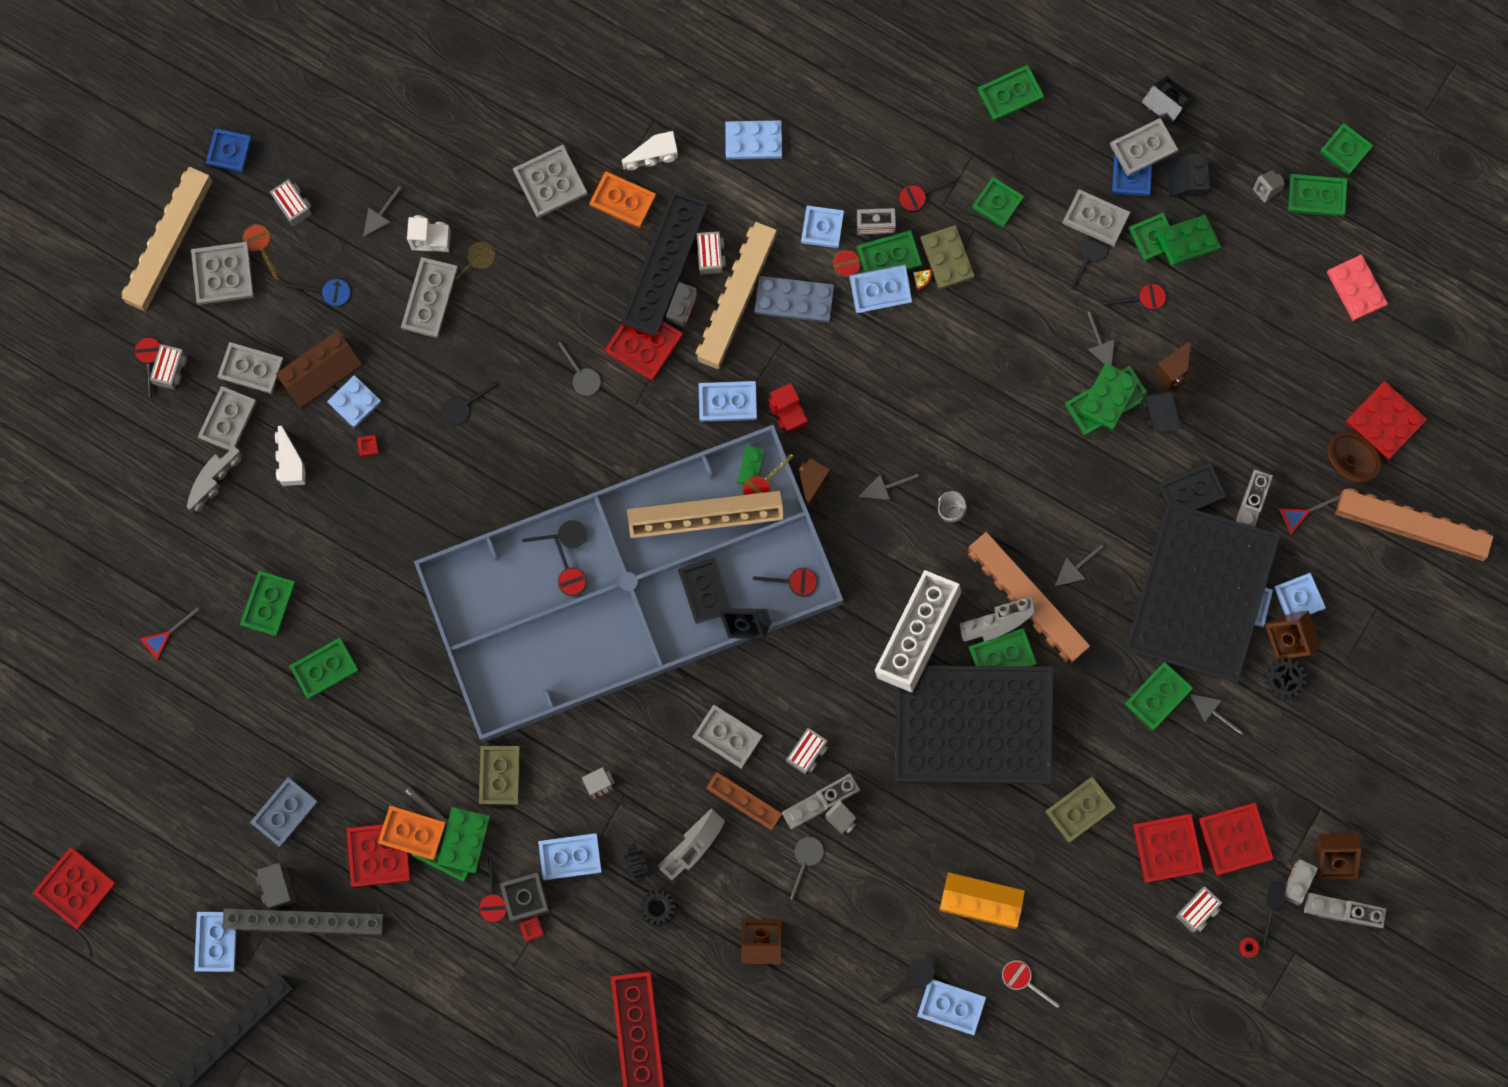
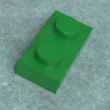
M746 445L737 480L738 484L745 485L748 480L759 476L765 450ZM749 481L747 483L749 486L756 488L752 482Z

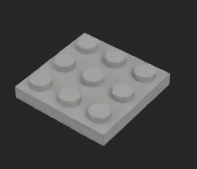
M563 145L513 168V172L537 219L588 195Z
M247 242L191 249L196 302L198 305L254 297Z

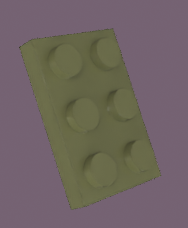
M956 225L920 237L938 290L974 279L975 276Z
M480 746L479 805H519L520 746Z
M1091 777L1046 810L1045 813L1066 841L1070 843L1116 807L1095 779Z

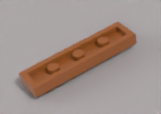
M718 772L715 773L706 787L707 790L771 831L782 816V813Z

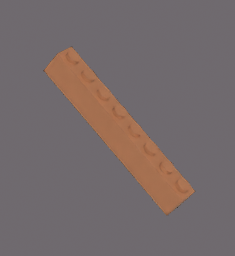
M1352 488L1342 491L1335 515L1480 561H1484L1488 557L1493 536L1489 535V532L1478 529L1476 531L1470 529L1469 525L1462 523L1457 525L1451 523V520L1447 518L1438 519L1428 512L1419 513L1409 506L1400 507L1390 500L1381 501L1371 494H1366L1365 496Z
M987 532L969 546V557L974 562L978 561L982 565L981 570L988 577L991 575L995 580L994 584L996 587L1008 594L1007 598L1010 602L1032 596L1035 612L1029 618L1034 623L1033 627L1038 633H1043L1047 637L1046 641L1052 648L1056 647L1060 651L1059 656L1065 662L1069 661L1072 664L1089 649L1090 645Z

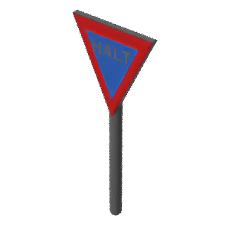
M1341 495L1307 510L1279 509L1290 535L1308 513L1339 500Z
M200 608L194 609L168 632L140 638L156 660H158L169 635L196 614Z

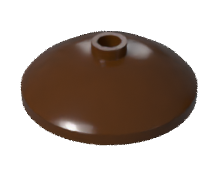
M1341 432L1330 440L1328 456L1333 467L1342 476L1356 482H1368L1378 475L1381 469L1380 456L1375 447L1364 437L1352 432Z

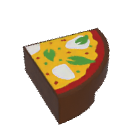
M932 269L913 272L916 292L923 290L930 283Z

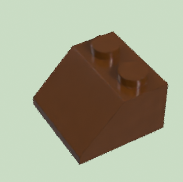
M1189 341L1157 365L1154 374L1167 390L1171 388L1175 390L1184 383L1183 380L1186 378L1185 375L1188 371L1191 348Z
M811 458L808 462L804 461L799 469L800 485L806 508L809 510L830 476L828 468Z
M1309 610L1290 613L1265 624L1277 660L1311 655L1321 646Z
M1318 834L1316 848L1318 880L1358 879L1361 856L1358 834Z
M742 920L741 964H781V920Z

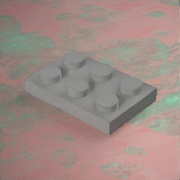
M1161 118L1110 143L1127 176L1178 152V148Z
M1078 189L1062 224L1114 246L1130 212Z
M229 342L217 377L220 380L273 394L278 379L276 373L281 370L284 358Z
M221 386L198 438L230 451L234 446H237L257 401Z
M715 705L712 706L693 735L695 740L740 769L743 768L763 737Z

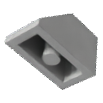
M1273 170L1258 177L1253 190L1266 203L1282 191L1285 185L1284 179Z
M840 800L825 815V819L842 835L845 831L849 833L856 826L854 823L856 817Z

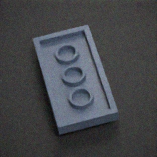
M759 276L754 313L829 323L834 285Z

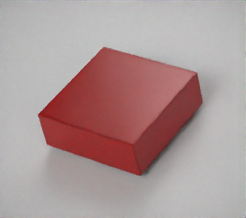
M376 434L357 438L361 458L379 454Z
M538 916L519 923L525 942L544 936Z

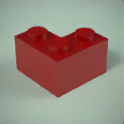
M791 383L770 393L769 407L773 415L777 414L779 418L777 423L781 431L785 430L786 434L789 435L808 426V421L799 405V398Z

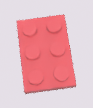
M1362 255L1327 271L1352 321L1387 306L1388 303Z

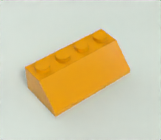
M948 872L939 911L1017 929L1024 890Z

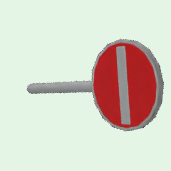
M1014 960L1004 967L1002 979L1007 987L1013 990H1021L1028 986L1055 1007H1060L1057 1002L1030 983L1031 971L1026 963Z

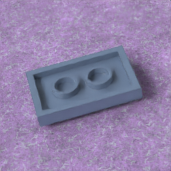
M288 777L250 823L281 848L318 804V801Z

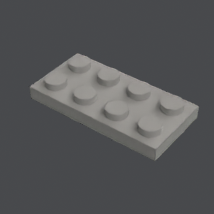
M421 257L401 325L402 330L435 338L439 337L458 266Z

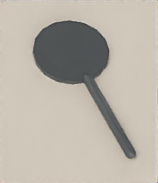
M559 342V346L577 371L573 378L575 391L583 396L595 394L601 385L598 373L592 369L580 370L562 342Z
M814 837L802 838L795 846V856L802 864L793 888L791 900L795 897L805 867L816 865L823 857V845Z

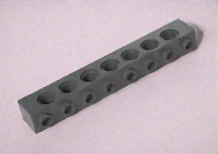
M224 909L222 929L232 931L383 936L384 915Z

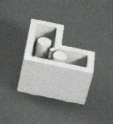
M416 215L414 218L409 217L407 240L412 250L449 252L451 234L449 225H446L444 222L430 224L428 218L421 215Z

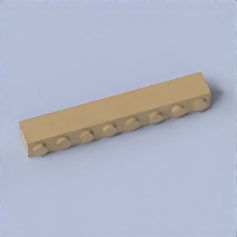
M188 167L187 171L183 172L179 187H176L173 191L171 203L166 205L162 220L158 221L154 236L149 238L148 247L145 253L141 254L137 269L132 271L131 280L122 291V299L125 303L145 312L148 309L213 182L209 175L191 167Z
M755 222L754 227L750 226L747 233V243L742 244L739 252L741 257L734 262L732 268L734 273L726 281L725 287L727 289L725 294L721 293L718 304H720L718 310H714L710 319L712 324L710 328L706 327L703 334L705 340L703 344H699L696 350L698 362L716 369L720 368L777 236L776 229Z
M780 491L627 509L630 538L783 520Z

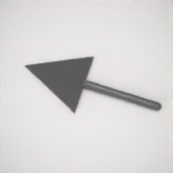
M400 186L379 214L368 208L363 237L390 223L382 215L400 192Z
M1088 311L1087 314L1099 343L1098 346L1088 350L1104 365L1108 363L1112 366L1114 340L1102 343L1092 313Z
M919 474L885 486L881 475H879L858 497L890 500L886 489L918 478Z
M1100 545L1076 566L1066 558L1054 587L1085 580L1078 569L1103 549L1104 545Z
M1190 694L1204 722H1206L1211 714H1214L1240 735H1243L1244 732L1215 711L1222 700Z

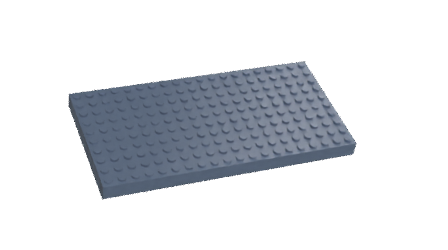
M774 425L414 561L482 743L751 640L728 638L721 617L695 624L678 572L680 568L715 558L731 608L767 609L771 621L767 633L843 604L842 595ZM746 445L765 450L758 478H763L768 482L770 492L780 491L783 520L630 538L627 509L744 495V485L738 484L737 480ZM751 487L757 493H763L757 487ZM569 520H576L582 523L586 529L587 536L585 542L580 547L568 548L560 542L569 568L573 567L581 570L586 577V586L582 593L569 596L559 589L558 577L565 570L554 538L531 542H522V539L558 534L560 526ZM808 568L817 577V587L810 595L799 596L792 592L789 583L753 580L752 577L789 579L794 570Z

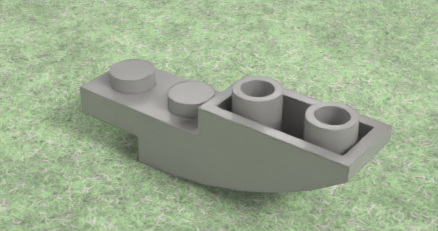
M235 446L221 459L215 454L201 470L191 489L187 508L193 514L199 512L209 498L212 499L218 494V489L221 487L216 481L223 479L227 475V471L232 466L238 465L243 455Z
M1254 469L1238 511L1236 522L1255 527L1273 477L1272 475Z
M1032 596L994 607V614L960 623L963 641L983 637L984 641H988L1015 629L1035 612Z
M848 774L817 791L812 796L784 810L782 815L792 830L831 809L838 800L843 802L860 791L851 774Z
M711 808L684 834L685 840L657 865L658 868L671 880L685 868L689 870L710 847L725 822L724 819Z
M1307 893L1304 913L1341 922L1383 928L1386 908Z

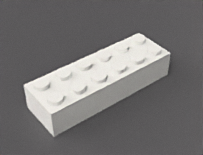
M924 570L875 669L878 679L913 692L961 595L960 584Z

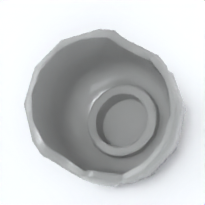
M949 491L939 497L938 513L944 521L956 522L964 517L967 505L960 493Z

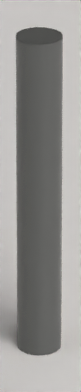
M409 786L405 793L433 818L445 822V828H447L448 819Z

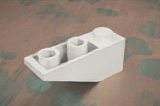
M673 131L654 135L622 160L623 169L635 170L639 166H654L658 162L664 161L668 163L678 158Z
M278 426V432H275V442L279 448L276 451V461L279 462V469H276L277 481L280 480L283 486L305 485V465L283 427Z

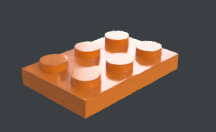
M605 171L589 205L641 228L656 198V194Z
M390 806L378 844L434 861L446 823Z

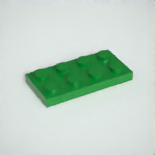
M1131 366L1121 370L1138 379ZM1140 381L1122 414L1141 404L1142 394L1147 393ZM1092 388L1065 403V407L1084 437L1102 427L1099 423L1079 414Z

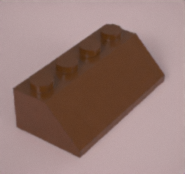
M337 330L281 369L276 375L301 409L360 368L362 364Z

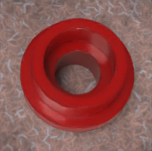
M1245 938L1240 942L1239 950L1243 956L1251 958L1258 954L1259 944L1253 938ZM1247 944L1252 946V951L1246 950Z

